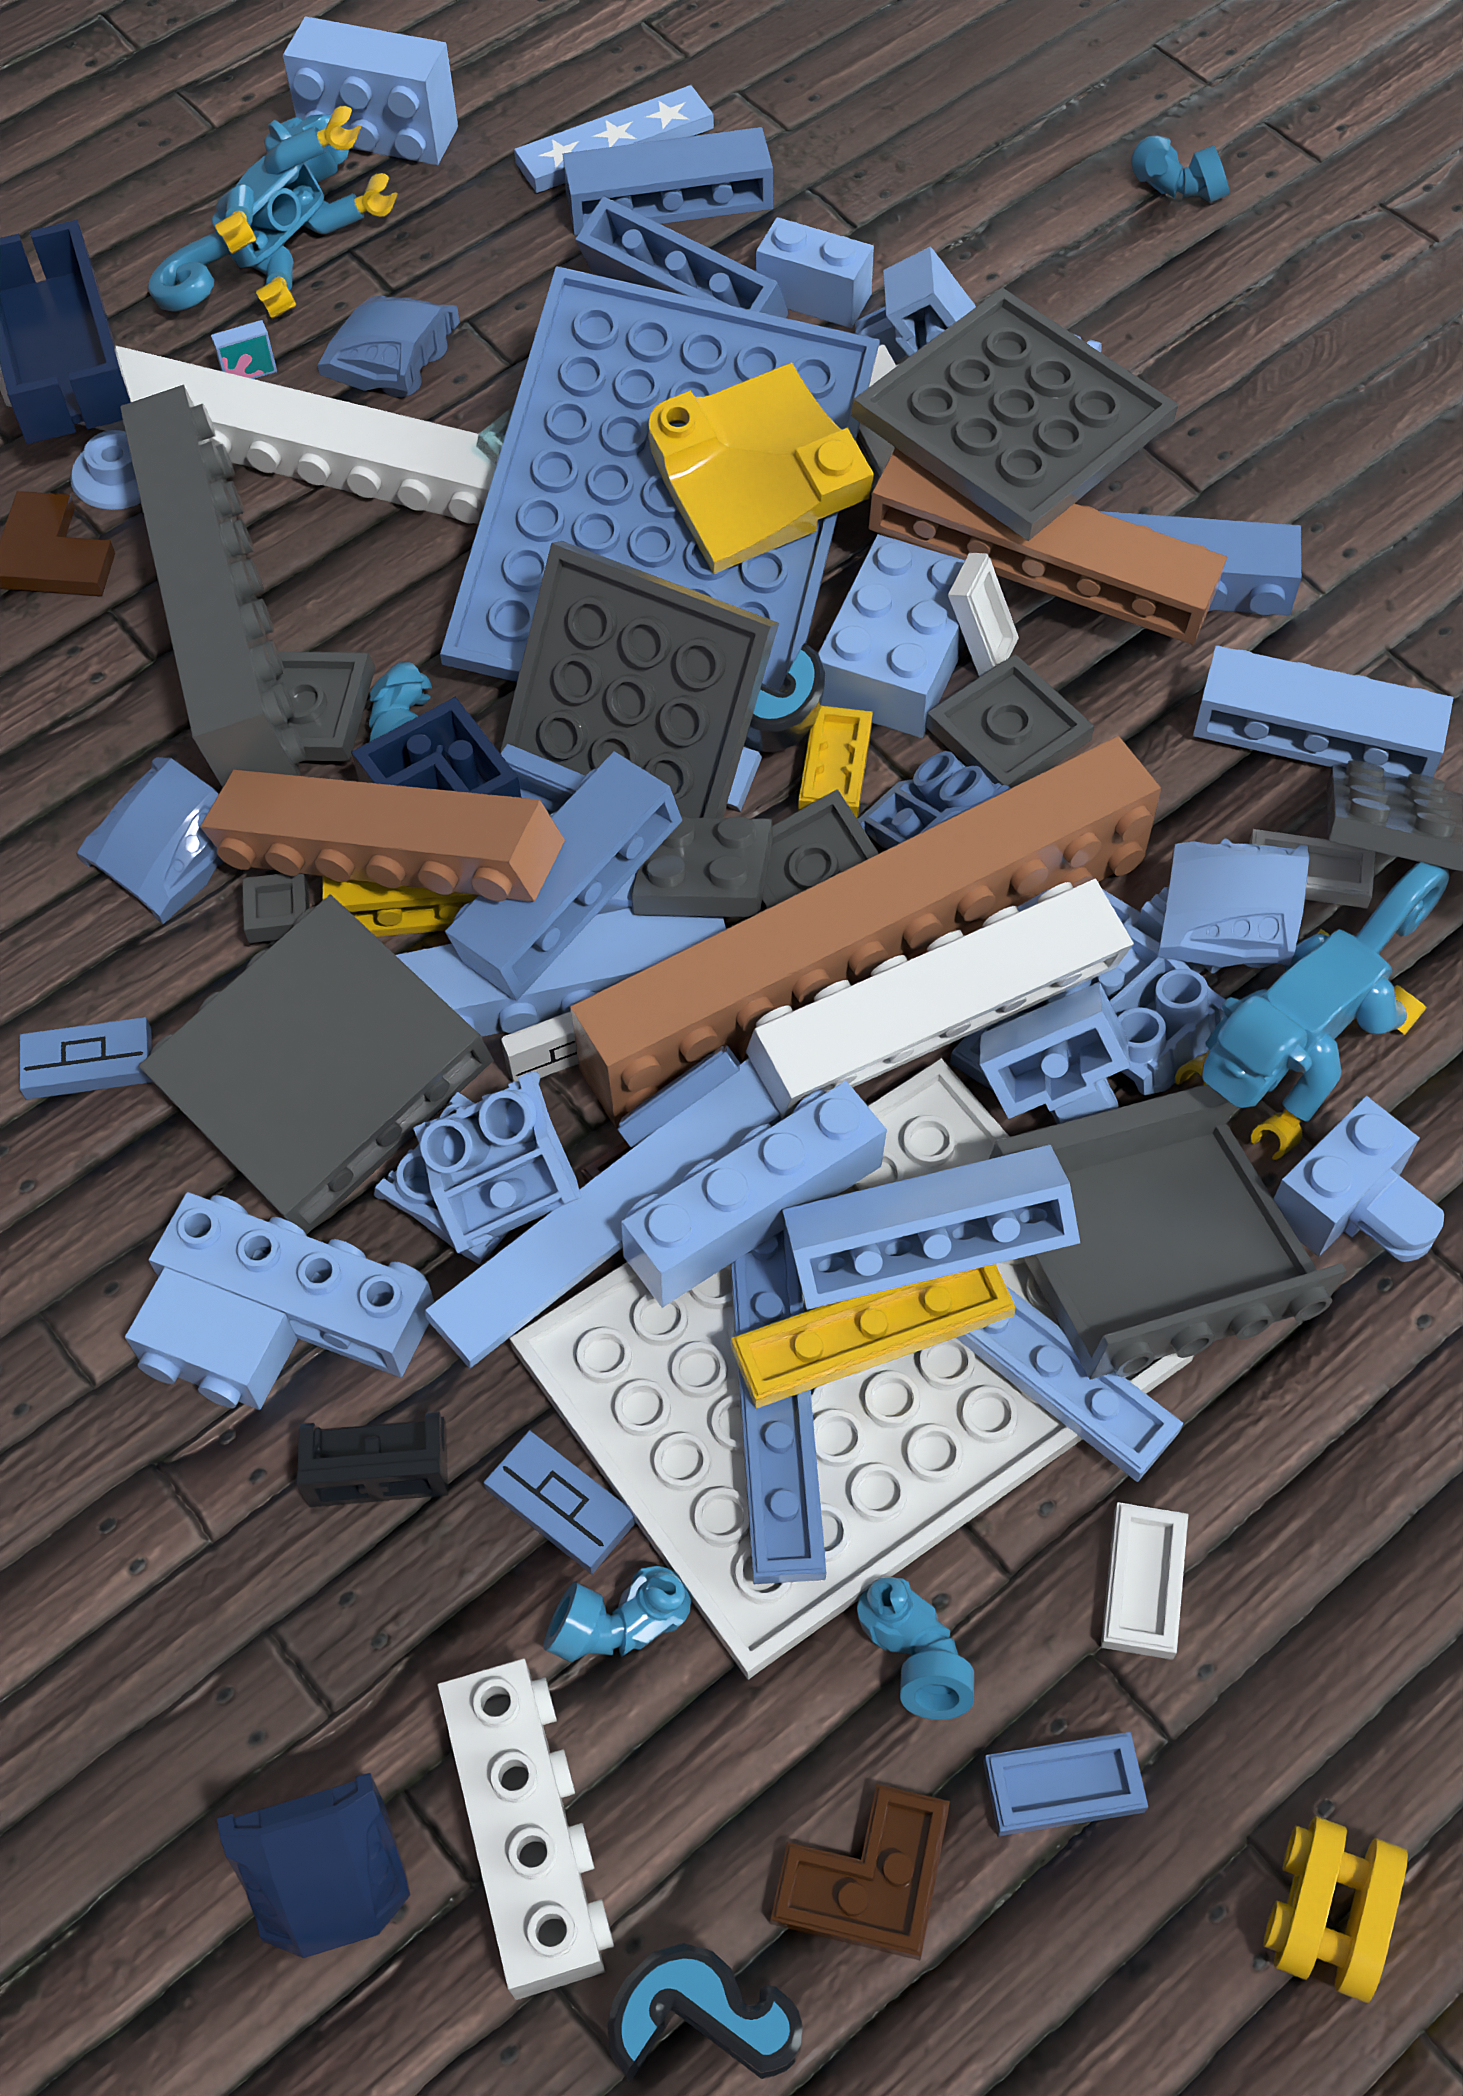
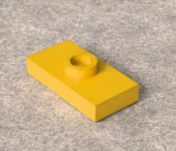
M821 706L815 724L810 729L798 811L838 789L858 819L873 711Z

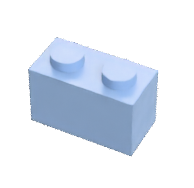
M777 217L756 250V272L778 282L787 309L852 328L872 294L874 245Z
M164 1267L125 1336V1339L139 1359V1369L150 1377L167 1384H175L177 1378L198 1385V1391L216 1404L227 1408H235L237 1403L241 1402L258 1410L262 1408L298 1340L285 1313L167 1267Z

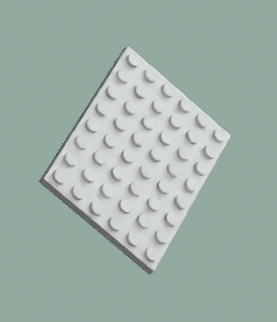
M941 1058L868 1106L887 1129L882 1165L837 1196L988 1160L995 1142L1009 1138V1135ZM1024 1258L997 1263L996 1266L1005 1285L1061 1328ZM626 1262L509 1338L513 1351L617 1497L631 1511L635 1522L664 1563L681 1580L689 1592L691 1601L747 1679L753 1677L856 1603L860 1596L875 1581L884 1577H892L1082 1440L1080 1436L956 1338L811 1389L827 1572L826 1579L819 1581L753 1584L738 1364L731 1349V1338L736 1337L731 1265L729 1264L662 1308L629 1263ZM802 1293L804 1312L816 1309L812 1308L807 1310L804 1296ZM1175 1353L1155 1359L1143 1370L1133 1375L1125 1376V1378L1146 1394L1190 1363L1193 1356L1180 1358Z

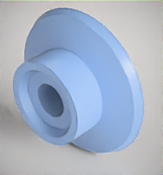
M108 430L92 437L87 442L84 451L77 457L71 471L70 480L74 493L86 504L100 509L118 510L140 504L141 499L126 432L122 430Z

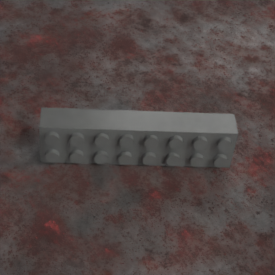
M184 384L120 406L193 739L222 788L233 770L301 776L298 763L306 760V753L295 726H288L287 719L295 716V710L283 682L278 684L276 676L285 673L284 666L274 641H267L266 634L274 632V627L263 599L257 600L256 594L263 592L264 587L253 559L247 560L246 554L254 552V548L245 523L242 519L237 520L236 518L237 515L244 513V508L233 481L227 482V478L235 476L228 452L223 443L215 446L214 442L211 441V438L215 437L216 434L209 413L203 403L194 406Z

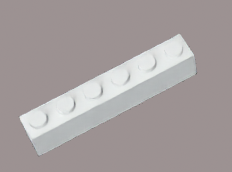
M1096 878L1073 888L1070 882L1059 884L1041 895L1037 900L1038 904L1020 912L1016 906L1007 907L989 917L983 923L982 929L963 936L960 930L950 932L930 944L927 948L928 952L909 961L905 955L893 957L877 966L871 972L872 977L852 986L848 980L836 982L820 991L814 997V1003L795 1011L792 1010L791 1006H782L761 1017L756 1022L757 1028L753 1031L746 1053L779 1110L781 1119L793 1114L796 1106L815 1091L824 1090L827 1093L844 1081H847L851 1087H855L1115 969L1134 943Z

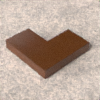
M17 491L0 539V588L102 596L115 556L111 540L66 537L75 510L70 495Z
M876 1784L861 1860L787 1842L770 1924L920 1961L950 1801Z

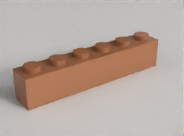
M896 447L872 492L869 530L962 560H966L969 553H987L996 575L1192 645L1196 641L1215 596L1227 560V556L1210 551L1204 546L1190 544L1158 533L1147 526L1135 525L1101 513L1092 507L1081 506L1075 503L1032 539L1027 541Z
M244 770L232 771L200 826L217 847L218 856L224 862L237 869L248 870L250 867L277 870L290 876H296L299 873L319 875L338 882H346L349 879L376 882L388 888H398L399 886L425 888L443 895H449L452 892L482 895L493 901L514 899L535 902L565 842V839L539 799Z

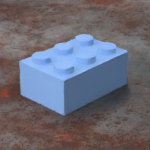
M305 16L283 53L296 117L304 120L310 115H332L334 109L339 106L350 107L352 109L348 121L341 127L349 130L361 126L358 137L351 149L439 165L458 128L446 42Z
M877 534L818 653L825 671L821 706L873 711L872 723L923 738L927 730V712L939 704L966 645L965 638L948 597V593L965 560Z

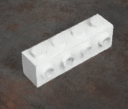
M524 1658L439 1683V1692L508 1990L515 2000L605 1973L600 1951L614 1947L602 1899L591 1903L587 1901L581 1873L593 1870L594 1865L583 1823L568 1826L562 1798L575 1794L564 1749L552 1753L549 1750L543 1725L556 1722L557 1719L546 1677L532 1681Z

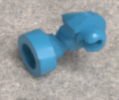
M1159 135L1148 136L1140 141L1133 150L1131 166L1135 176L1140 182H1148L1162 194L1168 193L1175 199L1176 193L1179 192L1183 194L1182 198L1200 197L1209 203L1230 195L1226 175L1214 145L1193 153L1189 167H1184V169L1183 165L1179 163L1177 151L1170 145L1171 140L1169 138Z
M399 662L393 665L372 688L369 694L370 701H374L369 719V726L372 729L370 742L418 717V715L409 710L410 707L415 704L424 705L429 701L431 696L424 694L423 689L432 688V684L429 678L420 673L413 663Z
M660 1566L642 1568L633 1576L631 1585L621 1595L618 1608L610 1616V1614H606L602 1594L574 1582L563 1595L553 1614L546 1632L543 1648L545 1651L569 1662H573L589 1653L613 1655V1649L617 1647L621 1657L632 1649L641 1650L662 1633L675 1631L686 1620L690 1613L691 1605L689 1592L676 1573L670 1569Z
M884 1577L875 1581L860 1596L857 1612L862 1629L873 1643L885 1651L888 1649L892 1652L908 1653L911 1655L901 1668L900 1700L903 1706L919 1717L932 1720L953 1719L968 1712L974 1704V1669L966 1659L958 1655L954 1639L949 1638L950 1630L938 1621L935 1608L913 1592L909 1582L902 1578Z

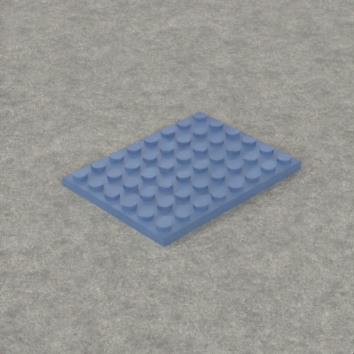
M556 266L441 649L442 665L515 682L518 681L550 545L554 542L564 541L778 622L779 626L762 683L779 691L799 650L804 643H807L838 512L819 519L816 532L713 574L657 468L648 439L649 417L659 403L691 390L696 397H705L792 362L821 408L840 429L848 427L856 441L860 422L851 416L853 399L869 388L880 340ZM686 423L670 424V425H672V426H674V427H682V426L686 425Z

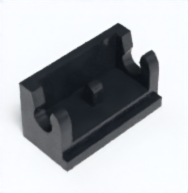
M440 1412L426 1413L424 1422L321 1430L320 1427L315 1428V1423L300 1424L297 1486L309 1508L448 1496L445 1418L441 1417Z

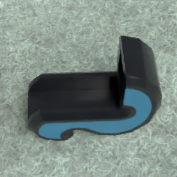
M806 643L799 650L779 691L763 683L761 684L744 743L750 749L779 752L798 744L815 724L821 709L825 671L819 654Z
M686 1943L652 1952L624 1980L613 2000L607 2022L610 2055L628 2082L636 2075L675 2014L760 2079L774 2077L786 2072L795 2064L801 2052L803 2025L799 2010L789 1997L776 1986L765 1985L760 1989L759 2002L755 2005H746L743 2002L732 1969L713 1951Z

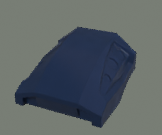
M371 1773L355 1777L356 1781L241 1816L234 1817L231 1814L217 1818L219 1837L226 1858L246 1891L257 1921L259 1935L263 1942L299 1957L306 1958L368 1939L382 1932L411 1895L406 1868L394 1837L388 1813Z

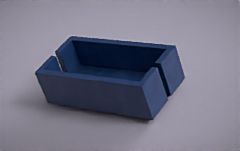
M78 219L30 231L46 280L36 282L19 233L0 238V367L8 398L26 444L75 433L74 424L85 422L87 429L122 421L120 406L131 403L95 271Z

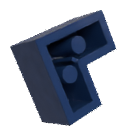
M456 696L351 752L359 782L522 798L517 774Z

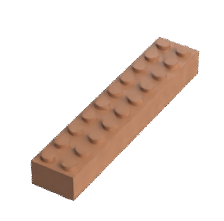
M1119 736L1114 737L570 1006L580 1072L611 1122L617 1128L620 1126L619 1123L624 1115L720 1046H728L740 1064H742L749 1058L746 1050L753 1031L757 1028L756 1022L767 1013L779 1007L791 1006L793 1011L815 1002L814 997L820 991L836 982L848 980L851 986L872 977L871 972L877 966L893 957L905 955L908 961L927 953L929 945L938 938L960 930L963 936L973 933L982 928L983 923L1000 910L1011 906L1018 907L1047 889L1050 890L1059 884L1070 882L1073 888L1095 878L1099 882L1113 874L1122 876L1131 872L1145 857L1161 787Z

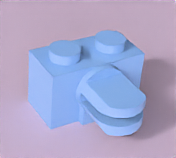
M930 246L883 270L886 306L857 320L855 323V334L879 339V346L885 345L895 362L907 355L909 357L976 306Z
M1100 982L981 1034L980 1066L1008 1119L1043 1104H1046L1049 1111H1051L1057 1124L1119 1107L1106 1077L1130 1067L1128 1041Z
M1367 1096L1282 1179L1273 1199L1298 1240L1318 1257L1344 1231L1353 1237L1359 1230H1362L1402 1262L1417 1260L1428 1253L1444 1222L1443 1210L1400 1176L1420 1137Z

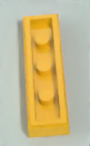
M996 1264L824 1305L731 1338V1349L754 1406L757 1409L968 1334L970 1331L987 1327V1325L1006 1318L1010 1319L1014 1317L1016 1306Z

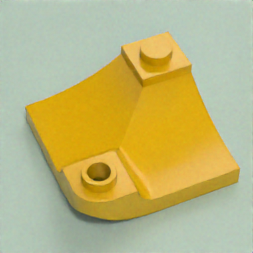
M792 362L705 397H696L691 390L659 403L650 414L648 439L651 453L674 503L713 574L816 532L819 519L867 500L870 497L874 473L848 427L840 429L813 397ZM686 423V425H684V426H682V427H674V426L670 425V424Z

